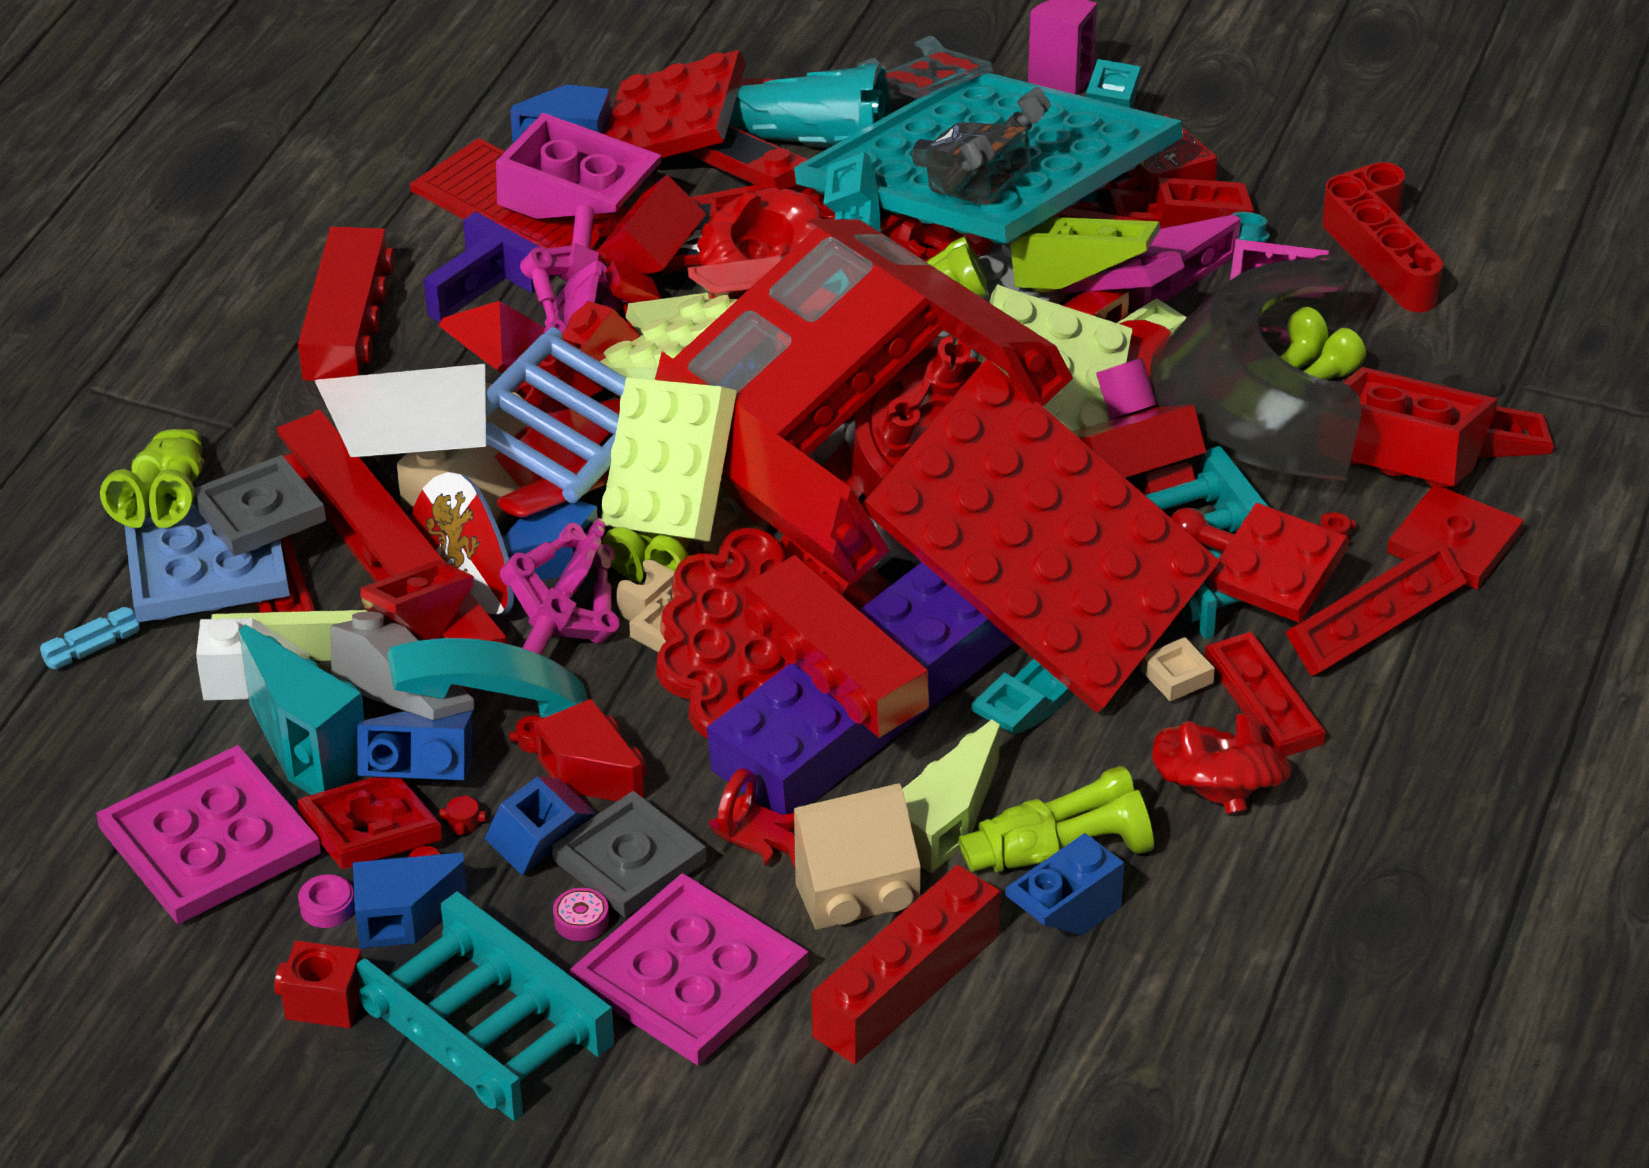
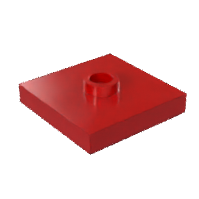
M1432 486L1390 537L1387 553L1405 560L1442 538L1467 580L1465 585L1478 590L1521 535L1524 519L1446 488Z

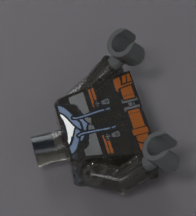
M1036 87L1023 95L1017 101L1023 113L1015 112L1003 125L961 122L954 124L934 141L917 140L913 147L912 160L915 166L927 168L929 188L935 193L988 206L1024 177L1025 174L1030 172L1032 164L1029 131L1032 128V124L1041 120L1044 113L1051 106L1041 88Z

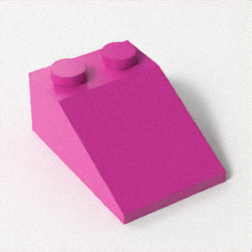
M542 113L496 161L497 204L536 219L575 216L576 208L580 205L591 206L594 209V214L616 212L661 163V155Z

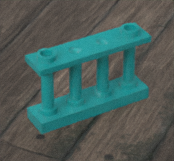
M1221 446L1208 449L1206 453H1202L1201 473L1198 474L1196 480L1145 495L1162 511L1203 498L1207 502L1210 501L1216 511L1203 514L1208 525L1221 530L1227 529L1234 533L1237 532L1256 502L1267 506ZM1216 549L1210 550L1218 559L1223 553ZM1203 582L1180 612L1185 621L1188 623L1192 622L1206 640L1214 637L1216 609L1242 600L1213 589L1209 590Z
M457 891L441 903L442 937L392 974L386 975L366 958L357 963L360 987L358 997L364 1009L375 1018L382 1017L470 1086L484 1105L491 1109H499L515 1122L523 1116L520 1081L570 1043H580L597 1057L614 1045L612 1007ZM454 955L466 956L479 966L427 1005L407 991ZM493 983L496 985L502 984L517 995L465 1035L445 1020ZM531 1013L536 1015L542 1014L556 1025L505 1065H502L483 1050Z

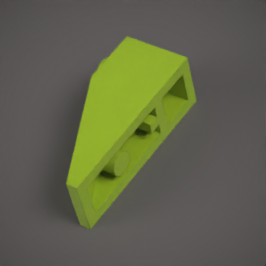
M1050 217L1046 223L1036 225L1021 234L1016 241L1010 243L1015 287L1031 288L1035 292L1045 293L1069 286L1147 251L1160 231V223L1158 221Z

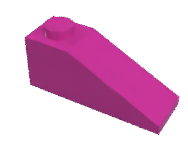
M1229 215L1160 229L1148 250L1141 254L1168 251L1180 252L1185 268L1151 287L1125 288L1129 290L1128 306L1137 311L1156 298L1164 303L1233 259L1235 241L1239 238L1241 218L1236 215Z

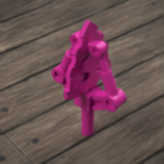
M580 205L576 208L571 246L550 249L536 247L521 261L520 268L522 273L533 280L539 304L544 306L547 317L544 333L550 327H555L563 333L568 326L572 314L581 308L586 301L594 303L595 294L602 299L604 306L613 308L617 313L624 308L625 304L629 303L613 296L605 275L608 267L598 258L599 252L590 249L594 220V209L591 206ZM548 275H559L560 279L567 281L566 286L556 299L554 298Z
M597 517L586 534L578 524L569 523L562 530L559 538L553 542H544L527 554L516 553L501 568L500 577L502 581L512 588L530 618L528 623L533 625L522 647L523 649L542 655L550 639H553L555 636L589 639L596 644H602L618 629L619 619L611 611V584L608 583V569L611 566V561L615 558V551L610 545L600 544V539L605 532V521ZM563 546L568 548L574 547L576 550L554 587L548 589L534 570L555 556V552ZM593 563L594 566L598 567L597 583L594 584L593 611L575 607L577 603L570 598L583 582Z

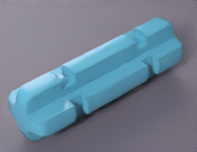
M121 607L108 613V619L97 618L65 633L64 639L56 637L43 643L40 646L41 655L49 669L57 670L72 663L73 657L81 659L116 643V637L124 639L137 633L140 629L139 623H137L136 615L131 608Z

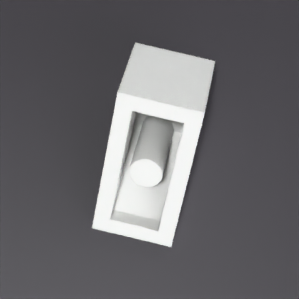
M253 618L201 619L196 658L203 700L249 699L238 632L245 624L265 636H272L283 647L303 659H310V654Z

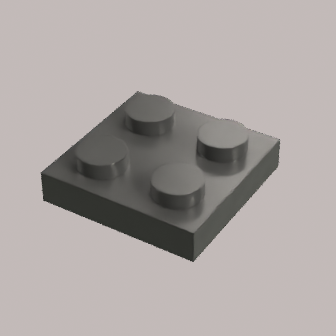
M282 455L194 488L195 498L193 504L234 557L245 552L257 550L265 544L291 534L301 533L309 527L326 521L323 503Z
M632 791L552 845L553 861L584 886L600 892L606 898L608 905L626 918L648 903L680 874L683 873L687 876L706 863V847L640 795Z

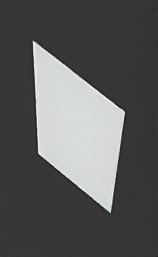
M485 364L314 380L351 457L486 447Z

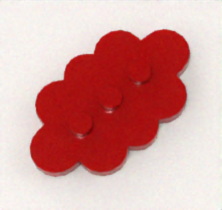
M742 528L732 531L723 539L718 555L698 553L688 556L681 561L674 572L672 581V594L674 598L666 604L661 616L660 632L666 642L662 644L657 656L656 676L661 686L671 694L690 700L688 707L689 720L693 728L707 739V727L790 664L783 658L779 649L764 635H757L750 628L745 618L744 610L747 608L745 583L785 561L784 550L779 541L771 534L756 528Z

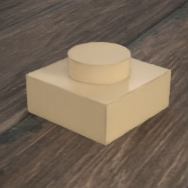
M1185 637L1147 653L1141 662V671L1169 701L1210 685L1214 680V667Z

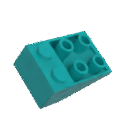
M245 624L238 632L249 705L287 780L310 795L353 783L360 777L358 776L357 724L359 721H364L361 692L351 683L340 681L320 669L314 661L308 658L303 659L283 647L272 636H265Z

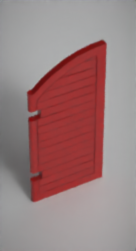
M481 138L476 139L410 183V191L462 219L467 218L474 212H478L544 249L572 245L575 216L536 219L497 204L496 161L505 151ZM605 217L594 218L590 249L594 251L598 249L603 239V236L595 233L594 223L598 220L605 221Z

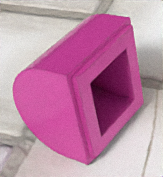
M1143 358L1096 372L1111 419L1157 405Z

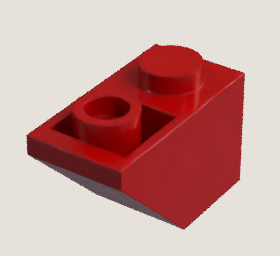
M592 699L535 722L538 760L552 778H560L578 795L617 802L634 791L644 799L643 778L647 776V767L643 756L636 747L629 748L622 739L614 718L611 715L604 716Z

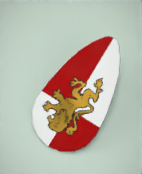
M446 472L435 476L421 490L413 507L411 521L445 563L474 576L473 587L469 592L486 613L495 615L507 614L513 606L514 594L512 588L502 581L500 570L509 561V557L490 507L478 486L466 475Z

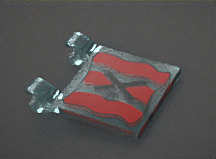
M927 36L914 41L915 46L921 48L924 54L923 57L887 70L886 73L889 90L916 99H922L993 71L992 62L945 49L935 37ZM870 58L856 65L859 67L868 63L879 62L875 58Z

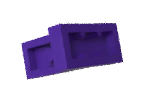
M474 212L463 220L466 251L424 278L427 316L441 322L444 317L453 315L504 279L534 293L533 280L522 273L520 264L534 248L540 246L484 215Z

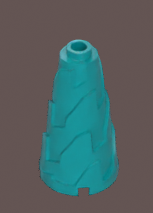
M868 63L855 68L810 72L805 77L777 79L764 82V84L740 86L729 126L752 136H758L761 139L801 142L808 147L830 148L879 121L885 115L891 114L889 83L885 67H881L882 63Z

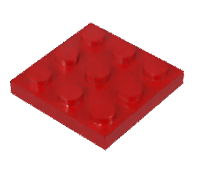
M740 50L725 54L713 53L703 60L684 65L681 63L672 64L662 71L647 75L635 74L621 81L604 135L660 154L661 158L724 142L746 67V62Z

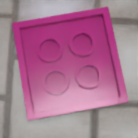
M239 745L96 813L100 830L177 925L321 853L317 835Z
M682 873L571 968V977L611 1006L614 1012L699 1066L809 967V953L804 948Z

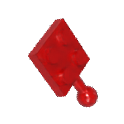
M1257 502L1235 535L1208 525L1205 516L1194 508L1179 509L1171 516L1177 524L1200 544L1223 552L1219 557L1220 562L1208 576L1209 588L1299 623L1348 549L1347 536Z

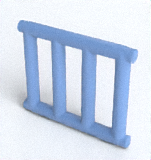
M550 327L486 390V419L498 407L588 462L575 474L487 420L486 444L563 490L562 494L568 502L576 503L610 468L611 449L615 442L619 414L538 366L548 355H551L620 397L624 392L626 377L562 340L563 335L561 331L555 327ZM525 381L613 435L603 446H600L512 392Z

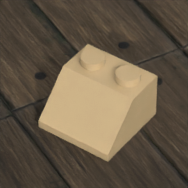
M900 783L794 808L796 886L815 930L843 925L879 914L900 911L908 908L920 897V863Z

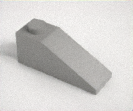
M358 612L352 615L351 621L331 625V675L340 681L351 683L361 692V696L431 720L474 710V699L460 685L451 684L444 699L394 690L387 653L392 646L418 641L405 626L384 620V615L378 612Z

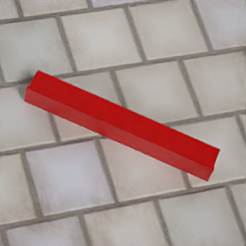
M320 409L313 411L310 415L277 427L278 436L292 452L283 457L323 503L326 521L375 582L438 559L445 562L359 457L350 456L340 433ZM470 592L439 638L479 639L507 644L504 633ZM462 686V688H463L464 690H468V689L471 688V687Z

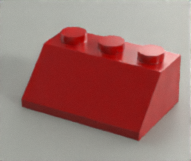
M1362 367L1322 398L1318 453L1333 456L1337 462L1342 464L1356 465L1362 463L1378 467L1382 473L1387 475H1410L1423 478L1426 483L1436 487L1455 486L1474 469L1496 412L1498 398Z

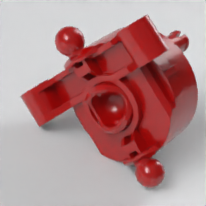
M937 336L844 422L849 423L844 441L823 467L850 486L860 503L865 496L868 497L982 364L980 361L970 357V347L958 339L956 344L952 345L953 336L943 339Z

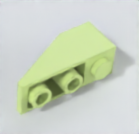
M992 719L975 733L967 734L957 747L939 761L931 762L921 775L903 788L919 863L922 868L930 873L934 872L960 851L959 836L972 833L999 762L1000 724Z

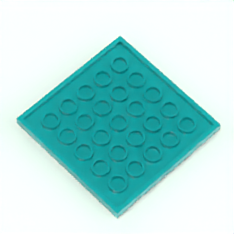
M971 69L794 167L796 184L815 189L817 193L825 194L828 165L865 152L871 158L877 184L879 208H883L885 212L891 214L901 213L918 218L922 223H936L954 228L958 233H971L989 238L993 243L1007 244L1016 241L1021 234L1036 225L1046 223L1051 216L1061 210L1074 206L1078 203V200L1094 190L1104 188L1109 181L1124 172L1134 170L1136 165L1149 157L1162 153L1166 147L1183 138L1182 121ZM974 72H981V73H982V74H980V75H978V76H975V77H973V78H969V79L966 78V76H968V75H970V74H972V73H974ZM1036 87L1041 88L1051 104L1041 120L1035 124L1030 123L1009 144H1005L996 151L994 159L982 164L975 170L976 177L974 179L962 180L960 183L967 184L954 194L949 191V188L952 186L951 184L945 188H936L952 175L962 162L966 161L962 151L958 155L952 153L960 145L964 144L960 143L950 152L937 150L940 147L936 146H947L950 143L931 146L930 150L913 148L917 140L937 141L957 124L960 125L961 133L967 130L966 126L968 124H978L982 126L972 134L983 135L976 132L985 125H993L987 132H994V134L986 135L989 136L987 137L988 139H992L989 140L990 144H992V141L998 139L997 137L1001 135L1000 133L1006 129L1005 126L1009 127L1023 114L1017 101ZM978 136L966 137L965 140H963V142L971 141L975 139L974 137ZM1012 170L1028 171L1014 176L1010 181L1012 186L1007 190L992 191L1000 184L999 180L1002 179L1001 177L1010 174ZM989 174H999V176H990ZM1003 192L991 203L985 201L988 195Z

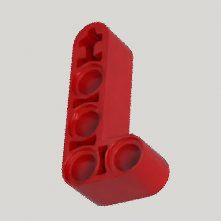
M1378 162L1330 178L1326 182L1322 217L1324 229L1405 310L1422 313L1434 309L1439 300L1443 261L1399 217L1401 215L1405 172L1403 169L1392 163Z

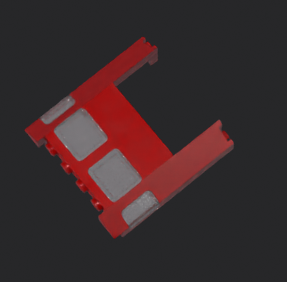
M806 219L812 232L674 358H671L663 351L661 352L655 380L721 386L737 390L720 487L849 584L853 585L887 554L889 549L852 488L808 457V455L943 330L1005 370L1012 383L1032 404L1037 401L1044 406L1073 377L1056 345L862 220Z

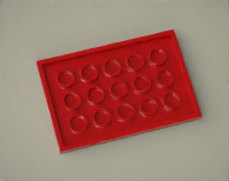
M988 358L975 370L861 504L868 516L1096 713L1105 707L1220 562L1217 557L1037 401L1032 404L1012 383L1011 379Z

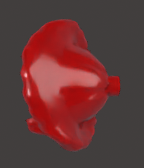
M766 188L754 192H745L731 202L724 204L719 211L711 215L710 222L704 225L702 236L698 239L697 246L700 252L697 259L702 266L786 256L812 232L806 219H821L819 208L811 203L805 194L796 193L790 189Z
M1240 713L1237 715L1236 736L1226 731L1220 732L1217 728L1204 727L1192 721H1186L1181 726L1164 728L1158 732L1153 742L1151 757L1155 768L1163 776L1164 780L1173 783L1177 782L1181 786H1191L1196 793L1208 801L1224 804L1226 815L1246 811L1245 799L1259 787H1277L1282 782H1286L1292 772L1290 763L1279 749L1264 743L1257 719L1253 714Z

